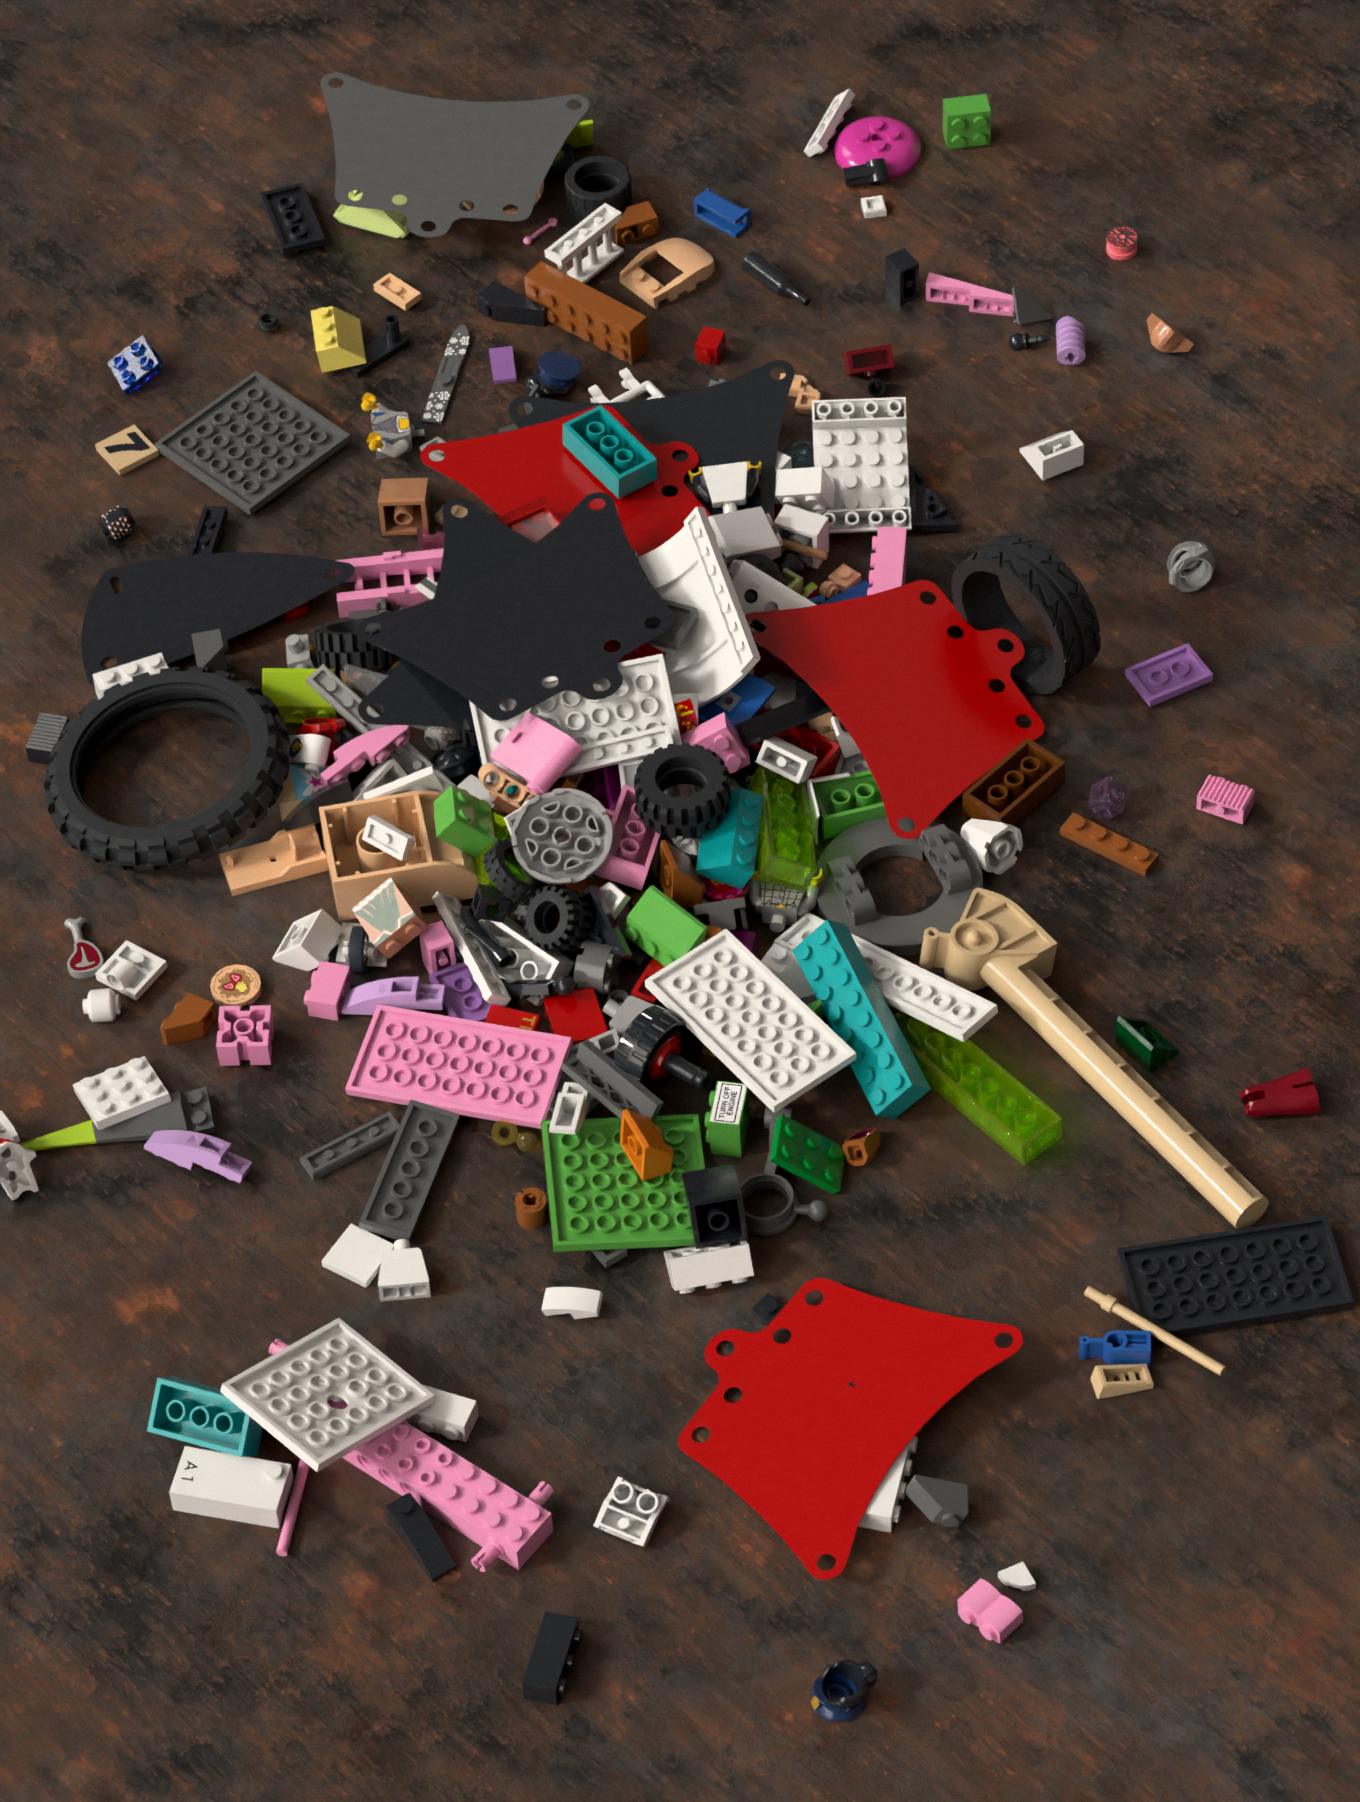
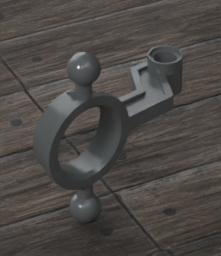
M766 1106L764 1127L770 1128L769 1153L765 1172L753 1175L740 1184L743 1203L751 1193L761 1189L777 1190L788 1199L787 1207L774 1216L756 1217L744 1210L747 1232L755 1235L767 1236L780 1233L795 1222L798 1214L809 1215L814 1221H822L829 1213L827 1204L821 1200H815L810 1204H800L790 1183L779 1176L780 1166L770 1161L776 1119L783 1114L794 1120V1107L785 1106L775 1113Z

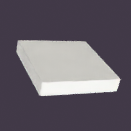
M351 1223L321 1261L322 1267L367 1288L380 1271L382 1253L386 1250H394V1244Z

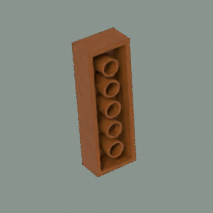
M542 261L524 276L526 297L546 308L548 322L556 324L567 332H571L584 341L631 365L649 350L647 316Z

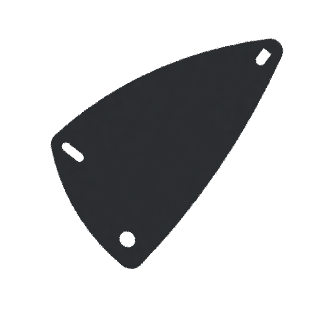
M228 552L177 556L109 569L102 574L96 584L83 620L81 653L87 679L90 684L94 685L92 674L107 670L101 666V662L107 657H115L117 659L115 667L158 653H162L166 664L193 655L195 653L191 634L220 629L221 637L229 640L291 611L353 576L355 568L352 564L311 556L263 552ZM337 568L341 572L340 575L330 579L324 577L327 572ZM112 577L119 578L124 589L123 593L116 594L110 583Z

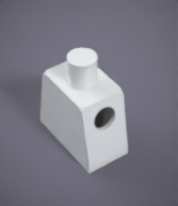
M406 1239L395 1241L394 1250H386L382 1253L378 1279L380 1302L431 1297L429 1277L421 1249L410 1248V1242Z

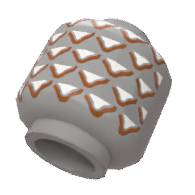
M425 727L424 740L433 750L441 751L459 740L455 728Z

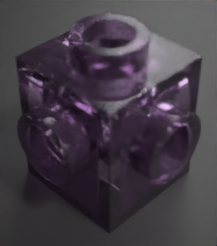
M1107 776L1091 785L1088 808L1105 821L1119 815L1124 811L1126 788L1111 776Z

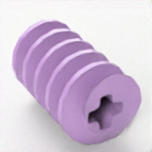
M1062 317L1056 324L1057 361L1064 365L1080 364L1086 358L1085 327L1074 317Z

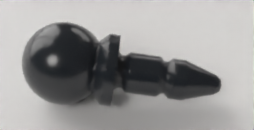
M1015 333L1010 336L1008 344L1012 350L1020 351L1024 348L1030 349L1031 345L1043 344L1051 340V336L1043 334L1029 336L1028 333H1024V335Z

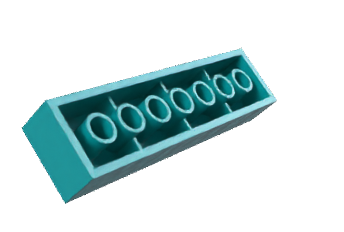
M826 920L792 951L816 999L821 1000L822 1010L832 1030L856 1052V1060L850 1063L875 1115L896 1119L931 1088L847 925Z

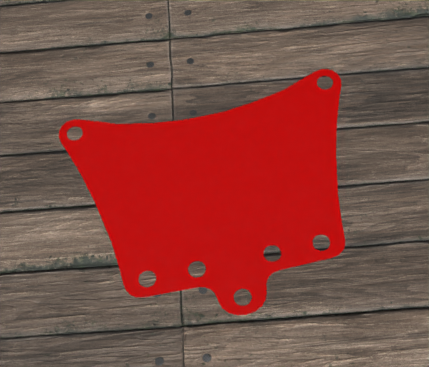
M608 405L602 406L657 459V479L620 499L563 445V424L597 406L552 421L512 431L428 445L422 450L420 455L424 464L463 485L484 501L499 516L545 496L548 505L563 521L587 495L596 492L607 493L612 496L625 535L632 550H637L638 557L656 549L676 535L685 526L684 521L696 506L704 508L684 483V476L698 464L699 459L696 451L690 445L678 441L660 445L648 443L617 410ZM434 450H440L444 452L445 458L441 461H432L429 458V454ZM683 450L688 453V458L685 461L679 462L673 459L672 454L675 451ZM672 485L678 489V493L673 497H667L663 495L662 489L665 486ZM599 498L589 503V507L592 510H600L605 506V501ZM705 509L707 517H710V513ZM542 513L532 516L533 522L530 526L525 527L522 522L512 525V530L534 543L538 542L553 530L542 517Z
M918 580L876 594L834 603L796 609L752 612L745 615L748 625L755 619L763 621L766 625V629L761 633H755L750 629L754 641L780 658L807 682L826 702L851 735L866 760L880 790L889 826L895 835L903 839H914L920 836L921 831L925 830L972 783L997 765L1025 739L1029 738L1034 741L1044 732V724L1010 676L1012 667L1023 659L1025 653L1020 639L1006 629L996 628L980 631L972 628L940 588L928 580ZM925 591L933 593L936 596L935 603L930 605L924 604L920 600V594ZM950 626H958L963 630V636L960 639H953L947 634V629ZM1001 639H1008L1013 643L1014 649L1011 652H1003L998 648L997 643ZM993 679L1001 680L1005 685L1004 691L999 693L993 692L988 686L989 682ZM1018 715H1027L1031 718L1032 725L1029 728H1021L1016 724L1015 719ZM901 818L912 819L915 823L914 830L910 832L901 830L898 826L899 820Z
M814 1278L807 1281L763 1330L749 1333L738 1329H727L716 1334L709 1341L705 1348L704 1357L706 1363L717 1372L719 1383L680 1433L678 1445L681 1451L720 1478L748 1503L781 1536L811 1575L821 1580L832 1579L843 1572L858 1524L876 1489L907 1444L922 1426L965 1386L979 1375L1016 1353L1023 1344V1335L1015 1326L965 1319L926 1311L874 1297L826 1278ZM811 1291H820L823 1293L824 1299L820 1304L812 1306L806 1303V1295ZM785 1328L791 1332V1339L784 1344L776 1343L773 1339L774 1333L779 1329ZM1001 1333H1008L1013 1337V1343L1007 1348H999L994 1343L996 1336ZM731 1341L735 1346L733 1353L728 1356L719 1355L716 1347L720 1342ZM853 1381L855 1386L851 1387L848 1384ZM739 1388L743 1394L738 1402L729 1403L724 1399V1394L728 1389ZM699 1427H706L711 1432L710 1438L703 1443L695 1442L692 1438L693 1431ZM825 1554L833 1555L836 1559L835 1567L828 1571H823L817 1566L818 1559Z

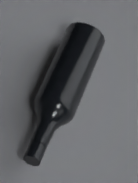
M753 251L744 258L742 262L743 271L775 294L791 296L804 306L810 304L811 299L795 287L792 277L763 256Z

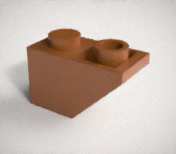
M649 201L627 207L622 215V219L615 226L616 244L618 246L659 234L658 217Z
M188 992L182 1000L177 1002L174 1011L161 1024L160 1031L163 1044L172 1045L203 1037L217 1019L214 1003Z

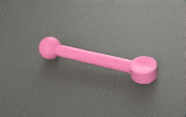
M550 218L549 223L531 236L524 237V244H531L534 238L549 227L557 226V219Z

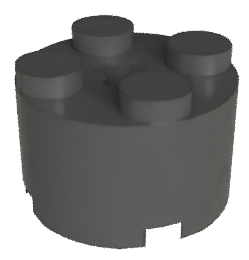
M584 940L580 947L585 948L583 955H577L574 968V981L579 983L576 986V990L593 987L596 994L608 995L612 988L617 989L619 985L620 974H617V969L623 957L611 951L612 946L608 944Z

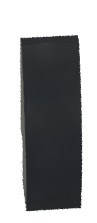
M345 778L335 781L305 798L281 822L282 829L289 831L321 821L319 807L354 800L349 781Z

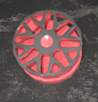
M1119 226L1112 228L1107 233L1106 252L1109 257L1124 261L1136 255L1138 235L1134 229Z

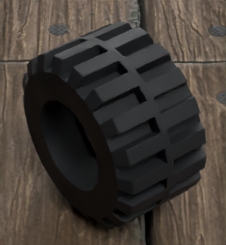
M556 886L543 887V890H537L535 892L536 896H531L529 899L530 904L525 907L527 913L524 915L523 921H526L524 929L526 932H529L527 935L528 939L533 941V944L536 947H540V949L559 952L576 950L577 946L582 945L583 939L588 938L589 933L587 930L592 927V923H590L592 912H589L591 906L589 902H585L586 897L583 894H579L577 890ZM558 912H560L559 924L556 927V917Z

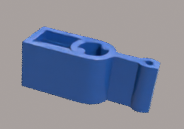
M1113 1330L1107 1332L1103 1338L1081 1336L1079 1337V1358L1082 1360L1103 1358L1108 1365L1147 1363V1366L1150 1367L1151 1331Z

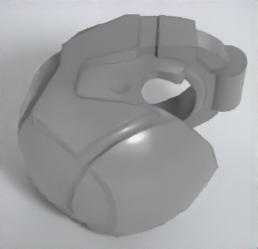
M1186 541L1178 544L1170 552L1166 563L1169 571V584L1174 585L1182 592L1197 591L1206 585L1211 579L1215 567L1214 556L1208 549V545L1197 541Z

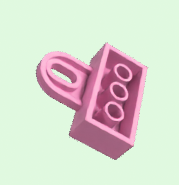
M624 784L615 811L605 808L612 824L613 842L607 859L593 875L642 891L660 834L655 832V828L650 829L647 827L644 821L640 819L635 803L634 787ZM563 836L566 840H569L568 836Z

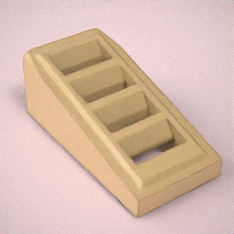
M1147 1363L1097 1365L1091 1376V1382L1097 1399L1152 1389L1154 1386ZM1135 1374H1139L1140 1380L1136 1379Z

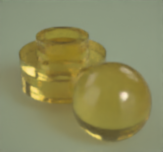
M501 1119L492 1127V1139L500 1146H508L515 1142L521 1151L528 1153L534 1151L538 1145V1139L532 1132L518 1133L517 1126L511 1121ZM507 1129L509 1136L503 1138L500 1136L499 1131Z

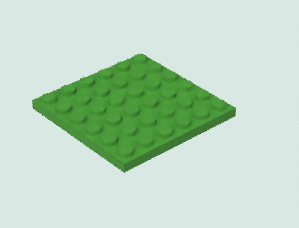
M698 1114L657 1116L653 1124L660 1128L666 1145L671 1146L674 1152V1160H672L671 1172L644 1182L620 1145L621 1119L619 1117L585 1119L582 1127L576 1134L549 1132L551 1120L542 1121L541 1131L554 1252L695 1246L681 1173L705 1169Z

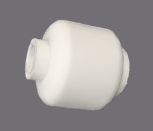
M110 988L90 990L87 999L82 1001L83 1013L88 1014L92 1022H110L115 1020L116 1015L120 1014L119 994H115Z

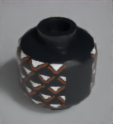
M118 505L102 514L101 519L103 523L99 525L106 537L110 535L114 540H118L131 533L136 522L127 507L123 508Z

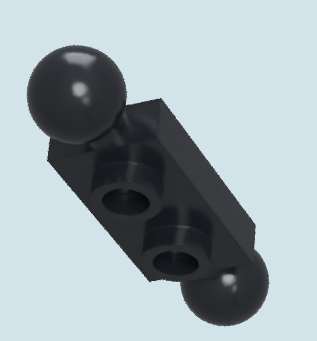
M569 976L555 979L515 980L511 983L500 978L509 996H515L516 999H526L531 997V995H537L538 999L552 997L553 992H557L561 996H570L576 989L575 981Z

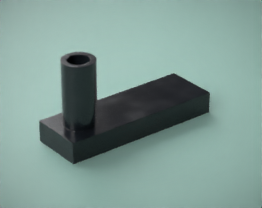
M387 315L385 317L386 334L364 347L366 363L345 368L355 377L360 378L410 346V339L399 330V321L396 315Z

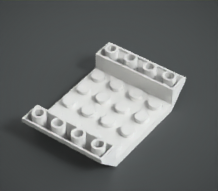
M906 397L812 400L814 467H823L835 484L834 510H826V512L816 511V514L829 517V534L878 532V526L907 528V531L912 530L906 431Z

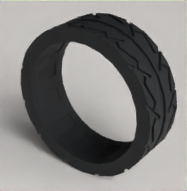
M1008 532L998 535L957 566L958 570L954 571L952 577L954 606L972 628L980 631L996 628L1006 629L1020 639L1025 653L1023 659L1014 665L1010 671V676L1018 688L1028 693L1039 695L1053 693L1085 667L1089 666L1095 660L1094 658H1097L1101 649V636L1099 635L1101 631L1098 616L1080 580L1054 551L1030 536L1022 533ZM999 577L1016 587L1038 612L1049 633L1054 651L1036 640L1014 615L1001 589ZM1001 639L997 643L998 648L1003 652H1011L1014 649L1013 643L1008 639Z

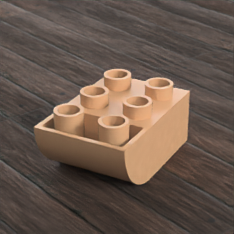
M416 790L319 807L324 847L339 921L357 918L352 908L389 877L407 891L418 902L419 907L435 905L432 897L437 890L456 895L459 901H464L474 897L478 884L486 885L479 855L475 858L436 837L433 802L442 794L441 792ZM375 815L415 838L413 849L409 850L406 860L401 861L362 839L369 816Z

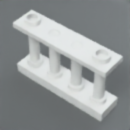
M604 203L545 250V257L556 263L559 271L584 284L624 253L623 248L612 243L611 227L622 219V212ZM603 235V243L597 247L596 239ZM588 247V255L582 259L581 251ZM573 259V267L567 271L566 263Z

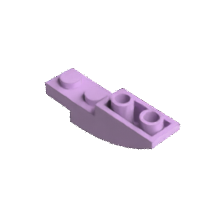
M395 977L365 983L345 992L342 1014L374 1015L378 1004L403 1009L443 1010L446 994L445 985L420 984L419 977Z
M155 1131L143 1148L156 1156L176 1163L178 1166L191 1170L196 1163L205 1169L214 1171L238 1183L242 1182L252 1165L251 1161L229 1152L231 1143L192 1131Z

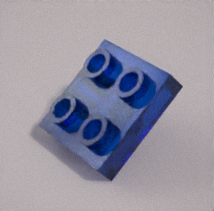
M143 335L107 362L122 390L127 395L163 368L162 359Z

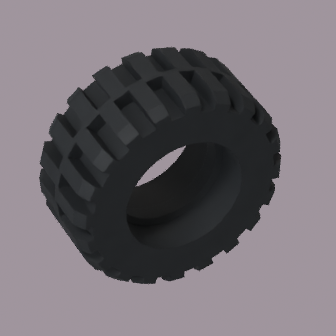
M682 742V745L668 744L667 748L663 749L660 747L654 750L653 755L648 754L636 769L634 791L637 813L640 819L644 821V824L650 829L655 828V832L658 834H668L669 838L683 836V839L691 838V835H697L698 837L704 835L706 830L711 831L716 828L717 823L720 824L725 819L726 813L729 812L731 789L728 767L725 766V762L721 757H716V753L710 749L704 750L702 745L695 744V746H691L689 743ZM678 784H690L702 789L698 793L687 797H674L664 793L669 787Z

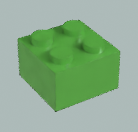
M986 94L943 99V135L947 150L990 145L991 109Z
M452 784L433 802L437 838L475 858L495 840L491 805L485 800H480L469 794L468 791Z

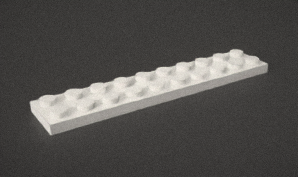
M807 913L775 939L774 943L792 951L824 923L825 920ZM851 934L888 1005L962 1042H965L998 1013L996 1004Z

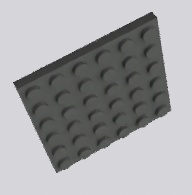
M255 371L157 441L155 447L168 459L244 512L252 515L351 442V437L346 431Z

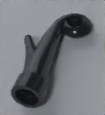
M463 906L460 909V914L466 924L464 930L485 948L491 956V961L498 969L508 966L512 962L514 955L506 946H502L479 922L480 919L474 917L471 906Z

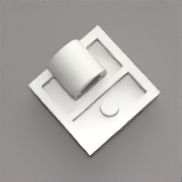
M126 940L95 973L96 980L137 1001L167 968V962Z

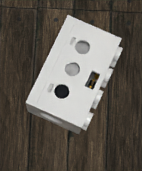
M733 560L728 569L744 615L752 612L816 606L810 600L744 560ZM755 619L749 623L750 629L755 633H761L766 629L765 623L761 620ZM755 642V644H756L757 647H759V648H761V649L763 648L762 646H760L759 644H757V643ZM771 652L769 653L770 655L774 656L775 658L781 660L780 658H778L777 656H775V655L772 654Z

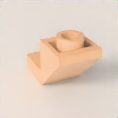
M832 712L807 721L810 730L832 741H838L831 722Z

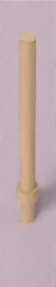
M1088 1286L1085 1290L1084 1295L1100 1304L1101 1309L1110 1314L1114 1312L1144 1331H1151L1152 1336L1219 1376H1222L1225 1372L1226 1366L1121 1305L1117 1298L1110 1294L1104 1295L1091 1286Z

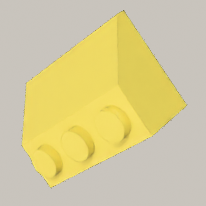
M334 306L322 307L311 311L316 353L322 373L366 363L359 318Z

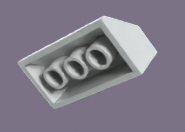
M506 916L504 923L480 919L479 922L502 946H506L514 955L512 962L503 969H498L492 962L500 978L511 983L515 980L555 979L569 975L575 963L559 951L536 947L533 941H530L527 937L529 932H526L522 926ZM531 995V997L526 998L536 1006H540L544 1002L543 999H538L537 995Z

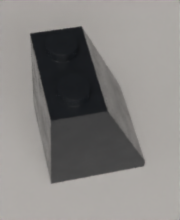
M734 1164L681 1173L696 1249L749 1240L742 1192Z

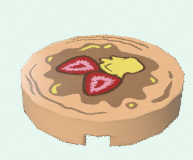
M246 965L224 967L213 976L210 984L212 996L218 1005L240 1006V1009L244 1005L253 1004L260 996L262 989L258 973Z

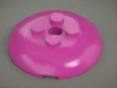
M884 116L866 117L849 124L839 133L834 144L835 159L843 169L866 164L867 161L872 159L884 158L886 160L888 177L892 179L907 173L918 163L921 157V141L917 133L900 120Z

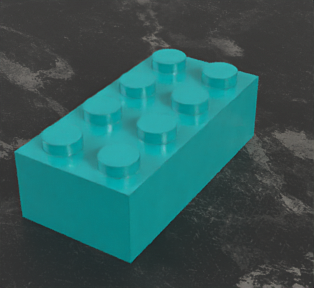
M602 405L563 424V445L618 499L657 479V459Z
M174 1376L157 1378L147 1432L239 1457L258 1455L263 1427L222 1394L219 1388Z

